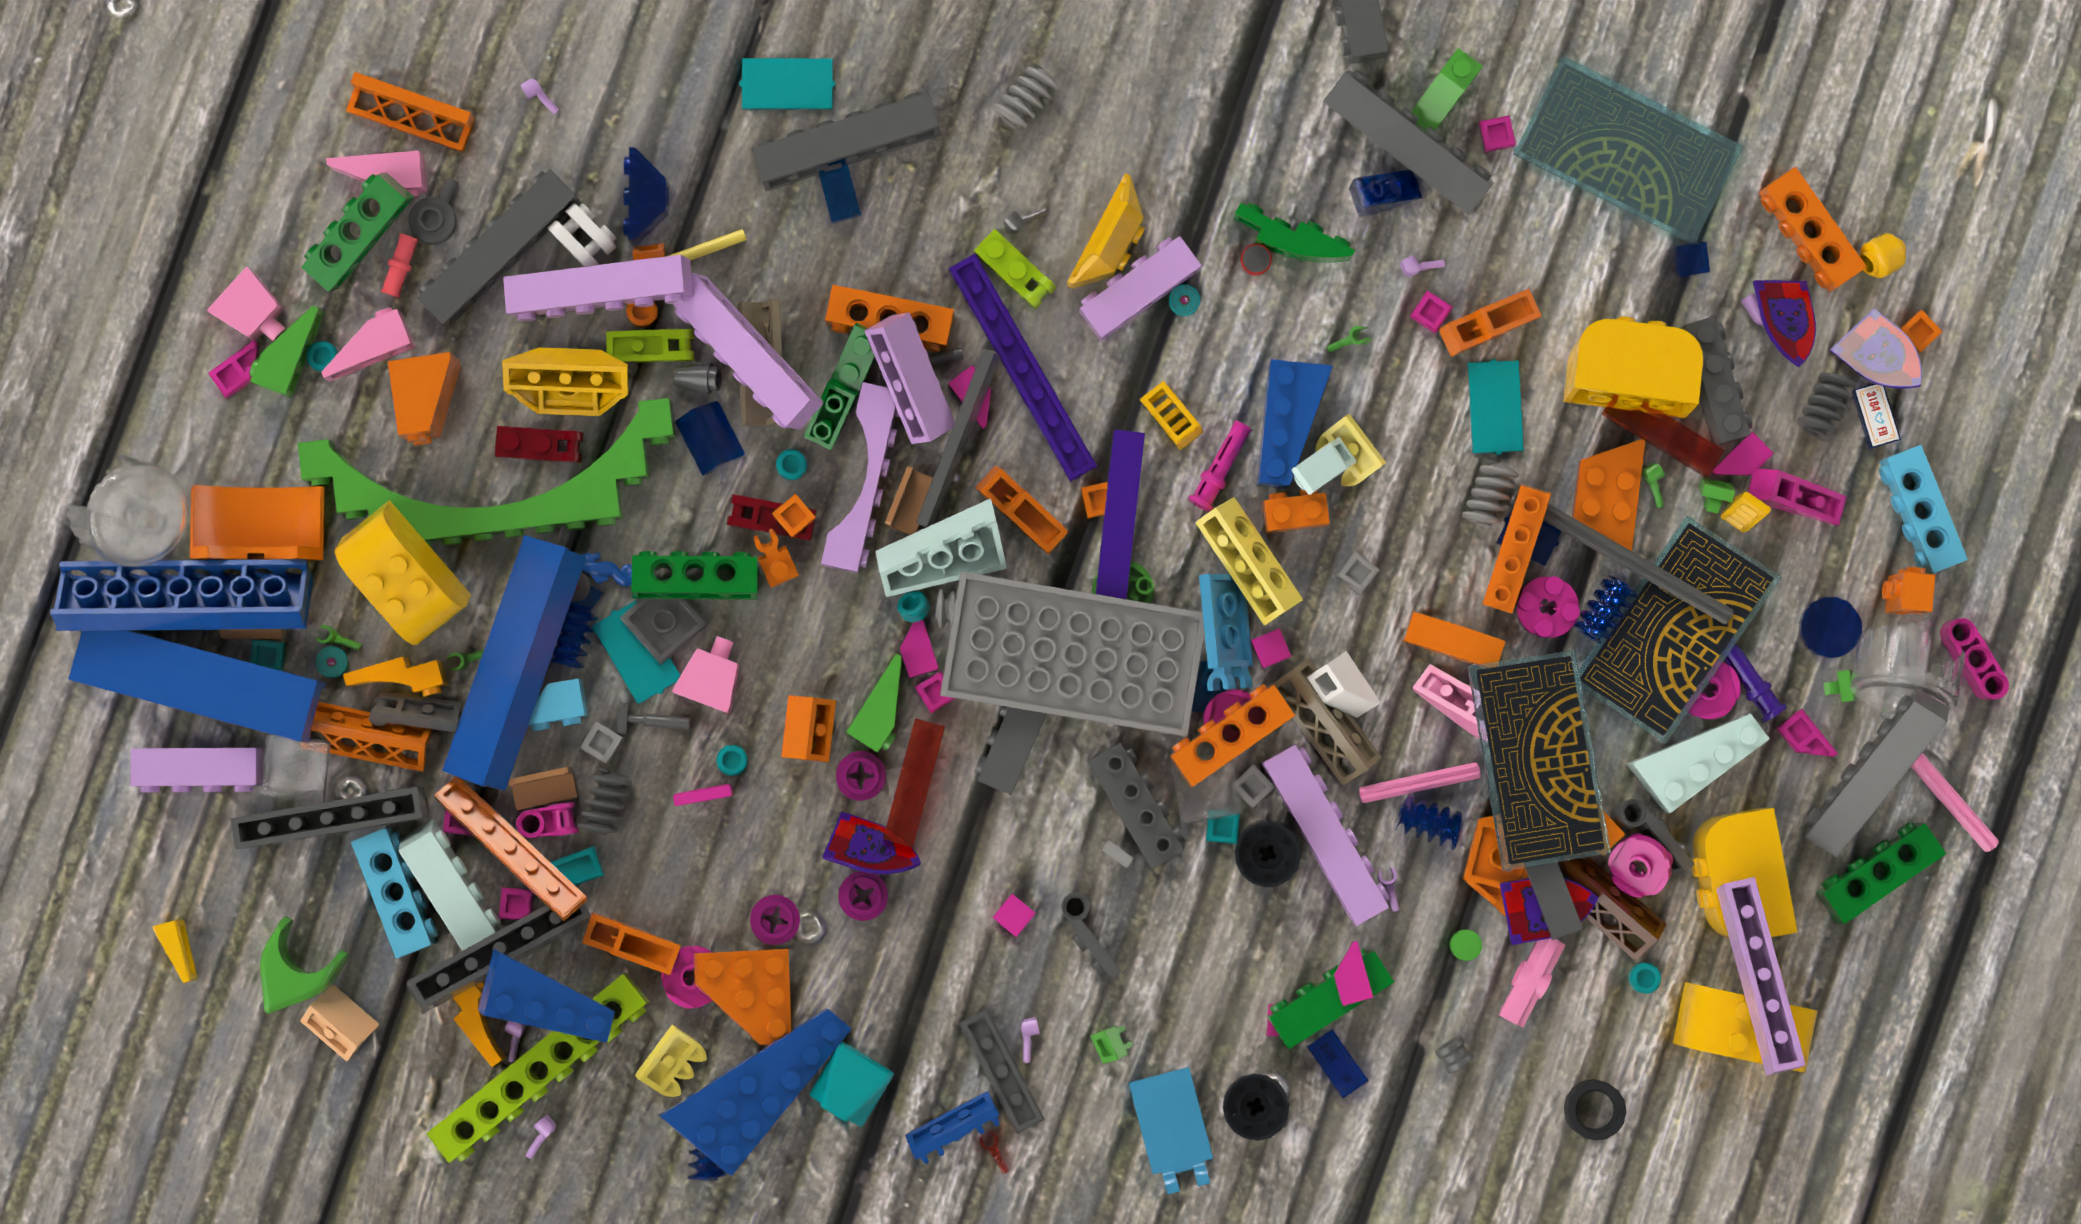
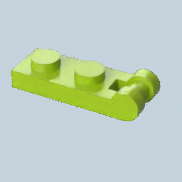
M995 228L973 250L990 269L1035 310L1042 304L1041 300L1047 293L1052 294L1057 288L1048 277L1042 274ZM1033 279L1039 285L1031 292L1026 286Z
M693 329L606 331L607 353L624 363L695 361L694 351H691V340H694ZM670 340H679L678 351H670Z

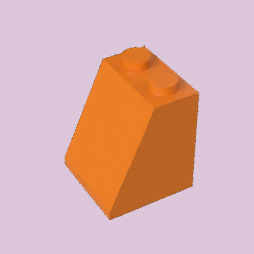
M451 352L388 361L398 435L409 443H413V446L432 444V439L440 438L461 368L460 360Z

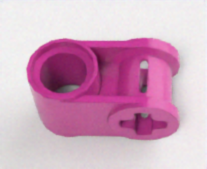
M575 802L549 805L546 808L522 812L516 822L518 832L526 838L555 837L579 833V829L575 827L572 809L575 807ZM530 815L536 816L540 821V827L534 833H529L524 828V821Z

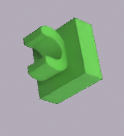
M1701 477L1698 489L1702 496H1706L1704 507H1706V511L1718 514L1722 500L1732 503L1735 489L1731 483Z
M1853 670L1838 671V681L1823 683L1825 695L1840 693L1842 702L1857 700Z
M1125 1026L1109 1027L1090 1035L1103 1064L1128 1055L1126 1050L1130 1049L1133 1043L1130 1041L1123 1044L1119 1035L1126 1030Z

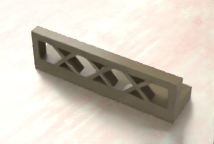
M780 299L738 303L737 310L782 357ZM740 383L742 426L771 427L778 425L772 418L774 413L768 407L760 405L753 398L754 392L748 385L744 386Z
M1307 658L1272 685H1275L1295 714L1293 717L1294 721L1340 783L1345 786L1367 771L1382 757L1351 715L1323 703L1307 678L1317 670L1309 658ZM1290 680L1297 690V698L1289 696L1281 685ZM1303 707L1313 711L1316 715L1315 723L1307 721L1303 715ZM1322 732L1331 735L1334 740V748L1325 745L1322 741ZM1340 757L1348 759L1356 770L1348 775L1340 765Z

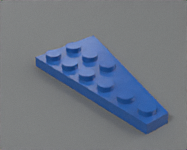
M826 1008L794 1028L787 1035L767 1045L765 1049L745 1059L712 1080L710 1084L694 1094H690L682 1099L683 1101L669 1110H665L658 1116L725 1173L732 1176L851 1031V1028L831 1010Z

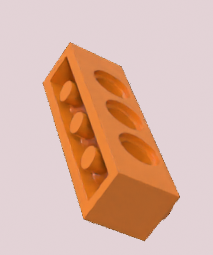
M1796 166L1759 192L1762 197L1760 198L1762 206L1768 213L1775 215L1780 222L1778 227L1781 233L1786 238H1791L1795 243L1797 255L1805 264L1809 263L1815 272L1814 278L1821 288H1826L1830 293L1867 268ZM1787 200H1793L1798 204V213H1792L1787 209ZM1805 225H1811L1815 228L1816 238L1806 236L1804 233ZM1823 250L1832 252L1834 255L1833 264L1823 260Z
M832 284L825 322L826 325L831 326V331L849 334V330H852L856 323L870 328L879 323L882 316L886 313L897 315L910 312L913 321L923 319L928 323V329L924 333L919 334L924 349L939 353L940 348L947 349L954 309ZM856 307H864L868 311L867 317L862 321H855L850 317L852 310Z
M1524 484L1520 486L1482 603L1483 605L1513 613L1552 493Z
M1265 684L1260 685L1249 693L1252 699L1241 706L1239 701L1224 710L1225 718L1217 723L1211 719L1197 729L1200 733L1199 736L1191 741L1188 737H1185L1172 746L1174 753L1169 757L1190 787H1194L1295 716L1275 685H1271L1268 688ZM1254 706L1261 708L1264 713V719L1258 725L1252 724L1248 719V712ZM1228 724L1234 725L1239 733L1238 738L1231 743L1225 741L1222 737V730ZM1202 742L1209 743L1213 748V754L1208 760H1201L1197 756V746Z

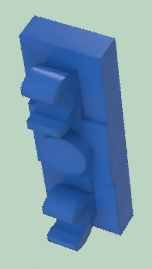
M986 1091L911 1131L905 1137L915 1159L921 1158L925 1164L930 1163L927 1157L928 1153L937 1150L938 1154L943 1156V1145L946 1146L953 1141L962 1139L975 1128L980 1134H984L982 1124L989 1120L993 1121L996 1127L999 1126L997 1117L999 1113L992 1097Z

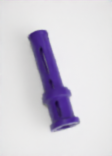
M1732 638L1721 654L1727 664L1737 673L1739 680L1747 691V700L1753 701L1763 715L1761 720L1765 723L1784 711L1787 706L1785 703H1780L1770 689L1772 687L1771 683L1767 682V680L1763 681L1734 638Z

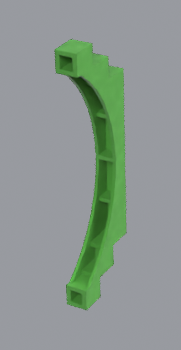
M669 398L639 401V411L627 429L611 448L590 467L548 492L523 501L499 506L472 508L440 506L397 494L373 482L351 466L336 451L335 442L329 439L298 443L301 479L311 483V486H329L330 480H333L336 512L342 516L346 515V520L365 518V513H368L369 517L390 500L430 547L431 542L443 541L444 546L462 544V538L474 537V542L493 540V535L505 533V538L524 536L523 531L536 530V534L554 533V527L566 526L568 531L585 529V523L597 522L598 527L616 525V520L624 519L619 482H624V486H637L643 484L642 479H650L646 442L650 441L651 446H661L669 444V439L676 438L673 405Z

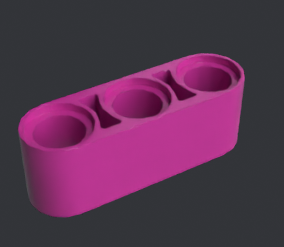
M1958 618L1944 623L1940 630L1941 640L1974 694L1982 700H1995L2004 697L2009 690L2008 679L1975 625L1966 618ZM1955 625H1959L1964 632V636L1960 641L1956 640L1952 634ZM1972 651L1976 652L1980 657V663L1976 668L1969 662V655ZM1988 678H1992L1996 683V690L1993 694H1990L1985 688Z

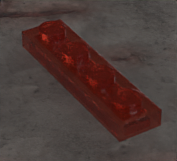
M1613 394L1612 401L1608 402L1601 415L1639 438L1646 440L1647 443L1703 477L1708 478L1725 451L1724 449L1661 411L1650 408L1649 404L1644 401L1640 407L1649 413L1642 412L1640 409L1631 411L1613 408L1618 400V394Z
M915 718L883 836L884 840L910 847L914 846L945 726Z

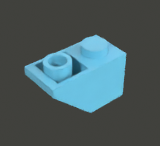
M578 678L546 685L537 698L528 727L531 726L532 732L551 729L550 723L562 721L563 726L581 724V718L588 717L583 680Z

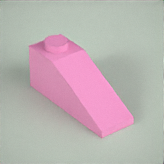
M420 151L326 158L327 165L332 170L361 182H365L372 174L377 175L387 172L411 193L414 199L419 198L421 193H427L425 157Z
M391 307L376 312L374 314L375 318L368 320L321 372L323 378L331 382L416 348L403 313L398 309L392 310Z
M1430 664L1413 686V691L1468 733L1489 744L1480 692Z

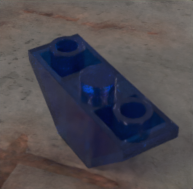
M629 147V156H624V175H629V187H624L623 190L624 206H629V218H623V234L628 236V240L632 245H638L669 215V183L635 147Z
M1411 170L1358 177L1349 186V191L1359 217L1378 214L1422 198L1419 182Z

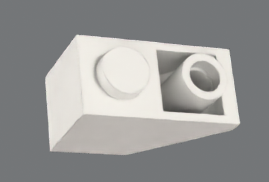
M1347 651L1307 677L1323 703L1356 718L1381 703Z

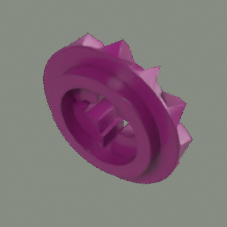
M856 751L848 754L840 761L836 770V782L840 791L853 800L865 801L875 797L882 790L885 783L886 774L882 762L869 752ZM859 762H862L864 772L874 774V777L864 780L862 790H860V785H858L856 779L847 778V775H852V773L858 771Z
M858 871L844 879L839 888L838 900L847 916L858 921H868L879 916L885 909L888 901V890L884 881L878 875ZM855 884L863 890L875 888L872 894L869 895L871 908L863 901L852 904L858 896Z
M769 895L760 899L753 907L750 915V925L753 933L759 940L767 944L779 945L789 941L796 934L800 926V913L794 902L782 895ZM779 906L780 917L784 921H788V924H778L773 933H771V922L763 918L762 915H773Z

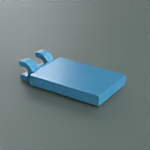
M1230 574L1199 575L1208 669L1213 668V673L1209 676L1207 682L1208 691L1220 690V680L1223 682V689H1238V678L1241 688H1253L1252 678L1248 669L1249 666H1253L1247 599Z
M1189 1066L1128 1082L1152 1174L1162 1172L1167 1193L1180 1192L1175 1174L1191 1169L1194 1171L1198 1186L1209 1184L1210 1180L1204 1161L1213 1159Z

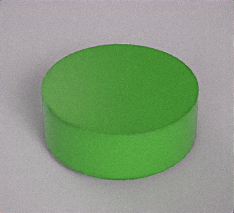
M1462 929L1451 937L1450 950L1456 958L1470 961L1480 954L1482 941L1474 931Z

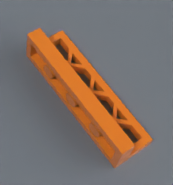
M354 72L350 82L354 90L346 109L348 113L447 148L464 152L476 119L471 112ZM362 92L373 95L378 105L368 111L356 108ZM379 98L387 100V102L381 104ZM398 104L403 107L407 116L393 121L388 119L384 109ZM408 108L413 109L416 112L410 114ZM381 111L383 117L375 115V113ZM427 114L432 117L436 126L426 131H421L417 129L413 119ZM437 118L445 122L439 124ZM410 121L412 127L404 125V123ZM452 124L464 127L458 143L447 140L442 129ZM438 131L441 137L435 136L433 133Z
M318 702L309 737H311V731L322 733L327 739L324 741L311 739L310 743L302 742V748L424 772L427 746L433 734V729L393 723L376 726L369 721L370 712ZM344 737L350 738L357 746H346L340 739ZM371 745H383L388 751L385 753L377 752ZM406 749L418 752V760L407 758L402 751Z

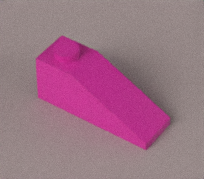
M1754 469L1748 489L1750 494L1771 508L1837 526L1840 524L1847 497L1783 471L1772 469Z

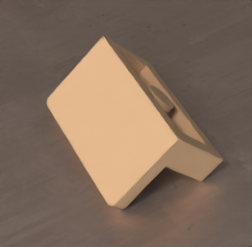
M331 985L309 1006L300 1020L345 1061H349L355 1055L361 1044L379 1026L377 1021L335 985Z

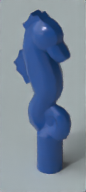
M599 552L583 554L586 560L582 571L592 576L597 585L608 581L610 577L617 584L624 587L632 584V564H625L619 569L613 562H595L601 558Z

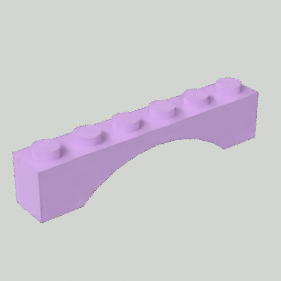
M864 382L862 383L856 414L863 427L867 441L868 467L866 480L861 495L853 509L839 525L828 533L821 561L823 566L859 574L860 567L866 568L870 550L865 549L867 537L873 538L877 520L872 519L874 507L880 508L884 490L878 488L881 477L887 478L890 466V459H886L888 447L893 448L896 440L897 429L892 428L894 418H900L889 389Z

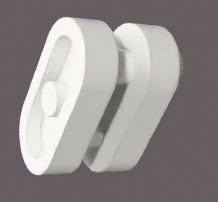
M572 203L565 210L570 219L563 226L555 220L547 229L583 267L598 265L593 256L600 249L606 255H609L616 248L613 241L617 238L605 225L599 228L592 221L595 215L585 204L582 203L577 206L575 203ZM579 227L592 240L585 247L572 236Z

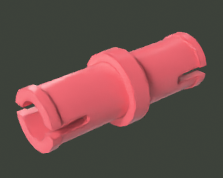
M399 233L393 257L388 259L387 262L389 269L380 292L400 298L407 272L411 273L412 270L410 263L419 239Z

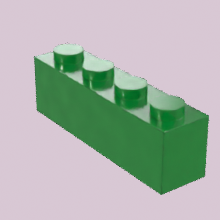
M1364 948L1360 950L1373 996L1395 983L1374 950L1368 952ZM1338 965L1322 974L1324 980L1315 986L1312 982H1309L1296 990L1298 994L1296 998L1289 1002L1284 998L1269 1008L1272 1014L1266 1017L1287 1049L1294 1047L1366 1001L1362 1000L1342 1006L1334 979V973Z

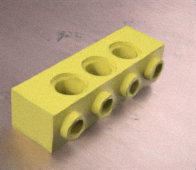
M1235 497L1217 506L1195 522L1264 626L1303 600Z

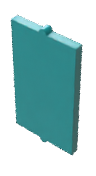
M742 58V80L739 81V85L742 87V110H833V88L836 86L835 81H833V58Z
M1491 359L1490 362L1467 363L1472 454L1495 453L1498 456L1501 452L1524 451L1519 360L1496 361V359Z
M635 600L618 611L612 610L611 615L592 625V628L639 705L657 693L662 695L664 689L676 683L681 675L671 658L661 665L620 619L623 614L637 603Z

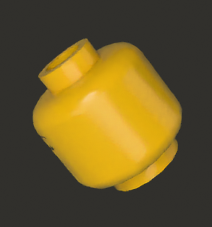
M1889 233L1880 234L1865 242L1861 247L1859 255L1867 266L1863 271L1870 276L1884 278L1901 269L1906 262V246L1904 242Z

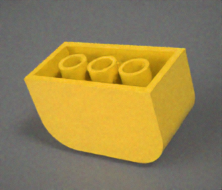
M1626 316L1617 317V319L1598 320L1585 329L1568 356L1563 402L1677 418H1686L1699 404L1703 353L1699 342L1689 332L1680 328L1666 326V323L1662 321L1639 323L1635 322L1634 318Z
M390 500L343 536L335 548L336 559L348 578L389 625L405 641L412 645H418L463 610L471 597L470 592Z
M1757 808L1718 815L1704 821L1696 830L1693 838L1694 859L1691 860L1695 865L1691 867L1693 876L1698 877L1700 889L1696 890L1697 902L1700 908H1704L1705 917L1709 925L1720 935L1729 938L1716 889L1725 883L1755 877L1771 937L1798 933L1774 808Z
M1685 982L1673 1043L1695 1050L1763 1064L1745 995ZM1789 1004L1806 1064L1793 1071L1806 1073L1818 1010Z

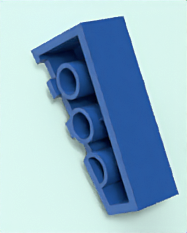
M1270 360L1268 364L1256 486L1288 489L1294 476L1291 469L1298 465L1331 373L1332 365Z
M496 949L493 950L478 1011L481 1014L607 1043L615 1011Z

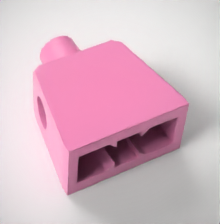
M245 267L207 309L210 314L252 340H257L264 333L274 342L287 330L276 320L283 312V307L258 275L248 267Z
M716 636L710 653L697 648L672 692L730 714L740 664L728 660L734 642Z

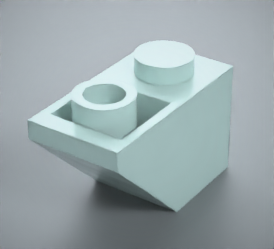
M1338 437L1291 469V471L1295 475L1294 479L1297 485L1302 490H1306L1310 495L1357 461L1340 437Z

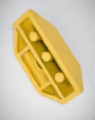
M1124 174L1067 281V286L1071 289L1113 277L1117 269L1123 271L1131 257L1130 254L1126 253L1132 242L1138 244L1145 231V227L1141 226L1143 214L1130 175Z
M538 347L502 361L503 390L509 395L512 394L537 414L600 416L629 393L628 364L602 350Z

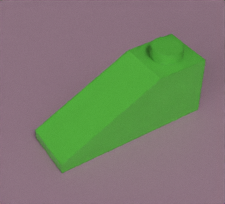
M1457 48L1413 108L1412 112L1419 117L1417 123L1425 129L1430 126L1437 130L1483 66Z
M312 306L261 353L260 358L254 360L250 369V376H252L250 382L292 398L307 360V350L315 340L325 312L318 307Z
M897 653L846 732L878 753L882 748L887 751L897 736L893 733V730L896 727L903 659Z

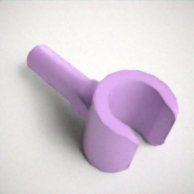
M529 79L521 84V88L528 100L537 95L540 101L554 115L559 111L557 106L543 92L536 80Z
M1415 255L1405 258L1399 263L1404 275L1408 277L1426 269L1445 267L1444 259L1419 264Z
M1391 867L1390 870L1393 876L1391 881H1385L1382 878L1381 870L1377 878L1378 882L1385 886L1390 897L1389 901L1392 912L1400 909L1394 886L1397 872Z
M1036 1017L1024 1019L1021 1022L1024 1042L1023 1062L1025 1063L1031 1062L1032 1042L1030 1036L1040 1034Z
M508 1021L505 1026L504 1032L513 1035L509 1051V1062L516 1061L518 1044L525 1031V1024Z
M548 1115L544 1116L533 1126L540 1134L535 1138L525 1154L530 1159L533 1158L544 1140L556 1129L555 1122Z

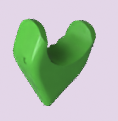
M288 916L283 917L266 943L260 960L265 1012L267 1014L273 1013L324 993L337 979L349 958V954L341 950L329 965L318 972H310L300 968L289 956L287 948V937L293 924V919Z

